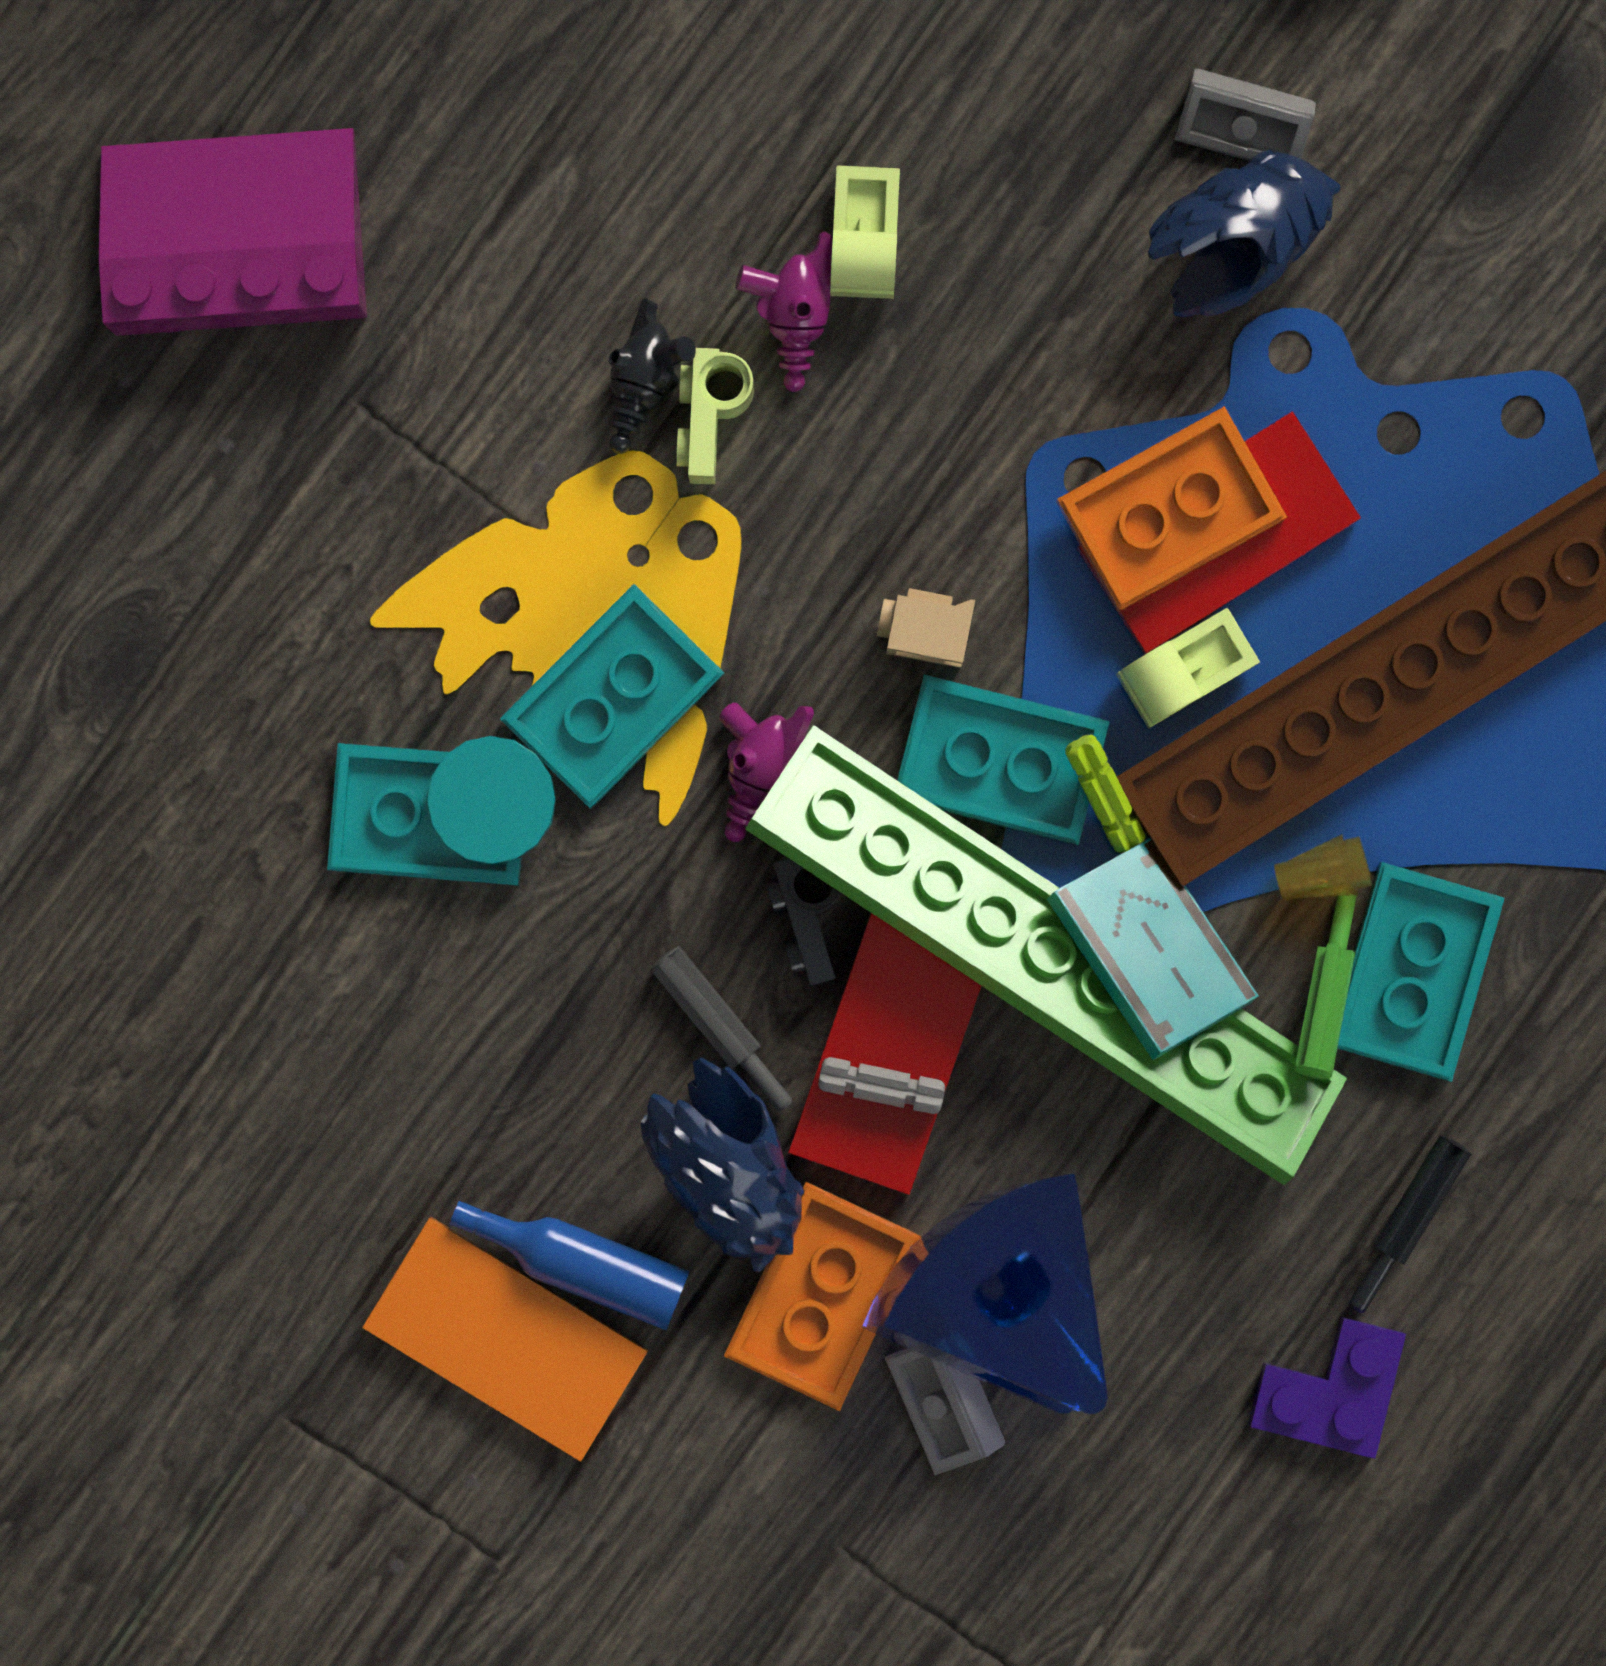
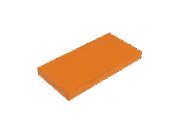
M430 1217L362 1327L580 1462L649 1351L433 1217Z

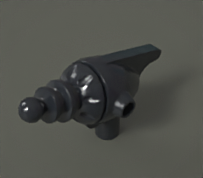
M644 298L640 303L629 340L621 349L613 350L609 356V364L612 367L610 371V379L612 380L610 381V390L619 401V406H612L611 413L616 415L617 419L611 420L609 426L616 429L617 433L612 435L609 445L611 450L617 454H623L631 447L630 434H640L641 430L638 429L637 425L639 423H646L648 419L643 415L644 411L660 405L664 399L663 397H666L668 392L676 387L678 376L674 372V365L691 361L696 354L695 344L689 337L683 336L670 340L665 327L661 323L656 322L657 303L647 298Z

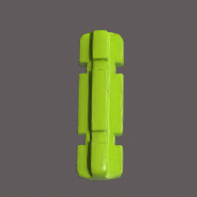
M1088 734L1069 743L1065 748V754L1073 770L1079 775L1078 780L1098 820L1104 826L1103 830L1114 850L1118 853H1124L1144 842L1145 833L1137 817L1132 812L1133 809L1113 768L1107 762L1108 758L1100 742L1097 741L1094 735Z

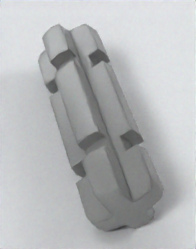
M833 1057L825 1058L822 1063L818 1082L819 1088L822 1091L844 1095L845 1091L853 1092L854 1098L904 1108V1103L914 1105L913 1110L930 1114L939 1113L945 1093V1084L941 1080L920 1076L919 1080L910 1079L909 1073L861 1063L859 1068L850 1066L851 1061Z

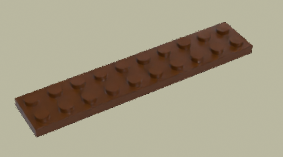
M1606 470L1117 776L1133 809L1132 812L1182 887L1604 623L1606 621Z

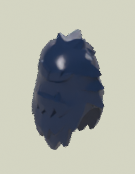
M1269 149L1255 155L1251 162L1239 170L1236 168L1223 169L1199 185L1197 190L1169 205L1168 209L1153 223L1149 231L1152 242L1148 250V257L1155 260L1179 252L1180 257H1185L1197 251L1192 262L1185 268L1183 274L1170 290V294L1176 298L1172 311L1174 316L1188 317L1198 314L1213 316L1221 314L1236 306L1247 303L1255 294L1275 283L1285 273L1291 262L1296 261L1305 253L1320 231L1324 229L1326 221H1331L1333 196L1340 191V184L1301 158L1286 153L1273 152Z
M700 1058L693 1061L695 1080L687 1083L692 1106L681 1099H678L675 1105L661 1095L652 1094L647 1106V1115H644L641 1120L642 1139L654 1166L664 1178L667 1190L694 1218L695 1226L706 1237L721 1247L724 1254L733 1257L751 1258L754 1272L759 1273L776 1255L793 1254L794 1235L802 1217L801 1197L804 1190L801 1183L794 1179L787 1168L776 1127L771 1121L765 1103L758 1095H754L746 1083L730 1067L721 1069L711 1062Z

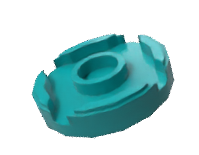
M487 736L465 741L444 756L431 776L427 804L432 826L447 847L467 860L497 864L518 860L540 844L552 825L556 798L552 777L534 752L515 740Z

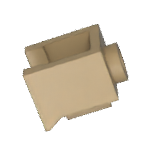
M909 588L907 596L898 595L897 601L884 599L877 636L889 638L886 654L961 668L975 600L971 599L953 606L951 605L953 599L951 596Z

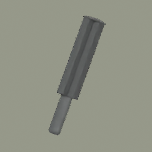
M677 946L661 956L650 970L728 1066L734 1069L740 1064L777 1111H783L792 1104V1098L754 1053L761 1045L682 948Z

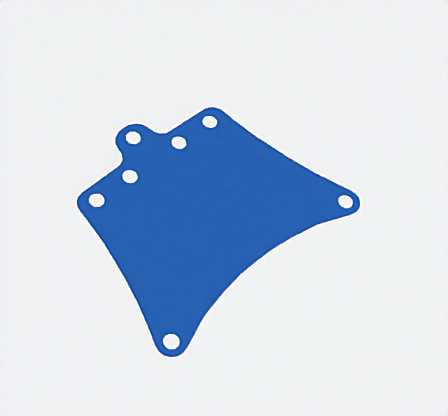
M1281 308L1260 315L1247 324L1235 340L1231 357L1230 385L1224 398L1212 409L1195 415L1063 436L1046 442L1033 454L1026 470L1029 611L1022 699L1110 721L1103 750L1108 758L1107 762L1110 767L1113 768L1116 776H1119L1598 476L1600 473L1593 453L1582 405L1576 390L1565 378L1550 371L1536 370L1400 386L1381 385L1368 379L1357 367L1342 328L1327 315L1307 308ZM1284 331H1296L1304 335L1312 348V356L1308 366L1295 374H1285L1278 371L1271 364L1268 356L1269 345L1272 339ZM1519 395L1536 399L1542 406L1545 414L1541 430L1535 436L1527 439H1520L1510 435L1504 429L1501 421V412L1504 405L1511 398ZM1224 406L1244 441L1293 411L1361 519L1170 639L1169 641H1172L1228 607L1260 663L1148 729L1116 676L1119 671L1144 656V654L1078 552L1077 548L1080 544L1056 503L1058 498L1069 493L1064 485V472L1073 460L1081 457H1089L1099 461L1107 472ZM1395 411L1412 415L1420 427V440L1417 446L1411 452L1403 455H1396L1385 451L1377 438V427L1381 419ZM1606 621L1186 884L1185 886L1201 910L1205 912L1233 901L1309 881L1377 871L1379 862L1401 868L1443 864L1512 863L1601 869L1606 871ZM1090 802L1079 845L1005 828L1001 850L1059 888L1123 854L1116 852L1110 844L1103 830L1104 826L1098 820ZM1145 833V840H1144V841H1146V840L1149 839V837L1147 836L1146 833Z

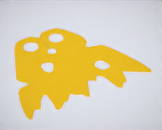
M628 451L603 460L561 483L555 490L554 496L547 503L546 509L549 526L546 530L529 527L508 518L491 524L444 553L403 584L370 618V623L375 628H442L445 631L434 660L436 671L443 675L442 685L444 694L456 691L498 651L512 652L513 660L511 667L513 671L533 672V686L635 584L721 668L740 562V526L731 512L703 494L679 498L676 477L670 469L646 453ZM629 475H638L645 478L653 490V501L650 507L638 515H628L621 512L613 500V490L616 483ZM694 520L709 523L715 529L718 537V544L714 553L709 558L703 560H691L685 557L680 552L677 544L680 529L686 523ZM640 544L649 550L650 557L644 566L636 567L628 561L627 553L633 545ZM501 587L513 588L519 599L520 610L507 623L495 624L481 615L480 605L486 597ZM696 705L646 754L643 787L645 790H656L659 792V822L663 826H667L678 813L692 783L707 732V724L703 711Z

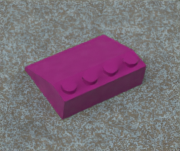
M354 129L101 146L99 271L103 324L115 336L367 318Z

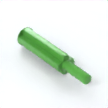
M1350 889L1338 891L1328 944L1326 947L1318 946L1294 1067V1071L1298 1074L1315 1079H1330L1333 1076L1355 952L1347 950L1357 895Z

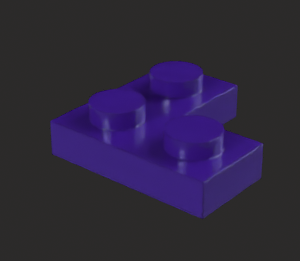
M1341 1316L1326 1378L1263 1363L1248 1425L1252 1428L1376 1459L1406 1334Z

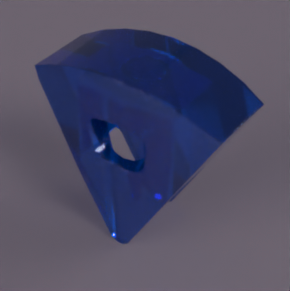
M1075 1173L1020 1183L987 1194L959 1208L934 1225L910 1247L891 1270L876 1294L862 1328L1055 1413H1070L1074 1409L1085 1414H1096L1102 1411L1108 1400Z

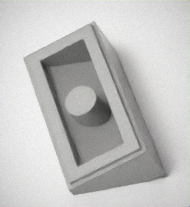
M1194 69L1175 140L1251 161L1255 155L1269 149L1273 152L1286 153L1301 158L1314 119L1316 103L1309 99L1213 72Z
M953 1327L884 1357L934 1475L986 1458L1004 1446V1437L957 1328Z

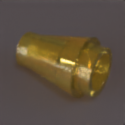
M1340 834L1288 861L1274 864L1283 901L1295 898L1358 896V889L1373 885L1360 836L1344 840L1343 834Z

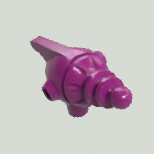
M827 232L819 234L817 244L812 252L806 256L800 254L792 256L778 275L742 265L736 279V290L760 296L756 302V310L761 317L767 319V322L770 323L768 326L772 335L782 341L783 347L777 348V354L784 356V361L779 363V367L789 370L784 377V386L791 392H798L805 385V377L801 371L811 368V363L807 362L806 358L814 356V349L808 348L809 344L823 333L829 314L833 239Z
M738 703L728 705L720 713V722L736 738L730 742L727 750L730 759L728 780L736 791V794L729 795L727 800L733 806V808H728L726 811V816L733 820L725 827V836L729 841L739 842L744 839L746 835L745 825H748L760 807L761 802L764 801L803 742L814 715L812 707L799 706L794 715L788 720L780 715H773L759 724Z

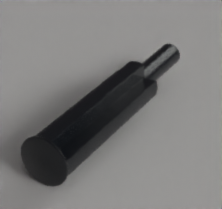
M1439 1135V1138L1373 1244L1380 1251L1349 1300V1306L1359 1313L1366 1312L1395 1262L1406 1263L1466 1162L1472 1156L1457 1141Z

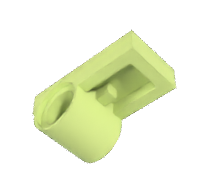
M836 166L830 296L893 299L897 248L899 168Z
M696 348L693 365H681L680 403L691 404L690 429L678 428L677 466L688 467L690 484L715 485L718 419H730L741 415L748 409L754 396L753 375L748 364L741 357L732 353L720 352L719 349ZM721 371L733 372L743 382L740 394L729 401L717 400L707 391V384L710 378Z
M1227 607L1172 641L1166 642L1119 671L1116 676L1149 729L1258 665L1260 661Z

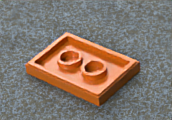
M1225 406L1056 500L1057 505L1118 612L1287 518Z
M806 1181L803 1186L804 1193L801 1197L802 1217L794 1235L793 1254L776 1255L766 1265L726 1349L724 1357L840 1411L916 1250L921 1235Z

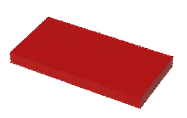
M1293 411L1244 441L1287 518L1124 610L1117 611L1144 655L1166 643L1361 519ZM1079 545L1077 548L1078 552L1115 608L1081 545Z
M871 913L789 1153L910 1195L938 1113L930 1114L913 1110L914 1105L905 1103L904 1108L854 1098V1093L845 1091L844 1095L822 1091L818 1084L822 1063L825 1058L833 1057L851 1061L850 1066L859 1068L861 1063L909 1073L910 1079L919 1080L920 1076L941 1080L945 1084L946 1090L981 985Z

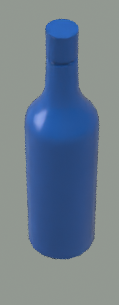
M458 1201L450 1225L470 1233H475L479 1237L506 1248L515 1256L524 1272L530 1277L667 1331L689 1275V1270L557 1218L546 1217L530 1222H515L487 1211L483 1212L481 1211L482 1209Z

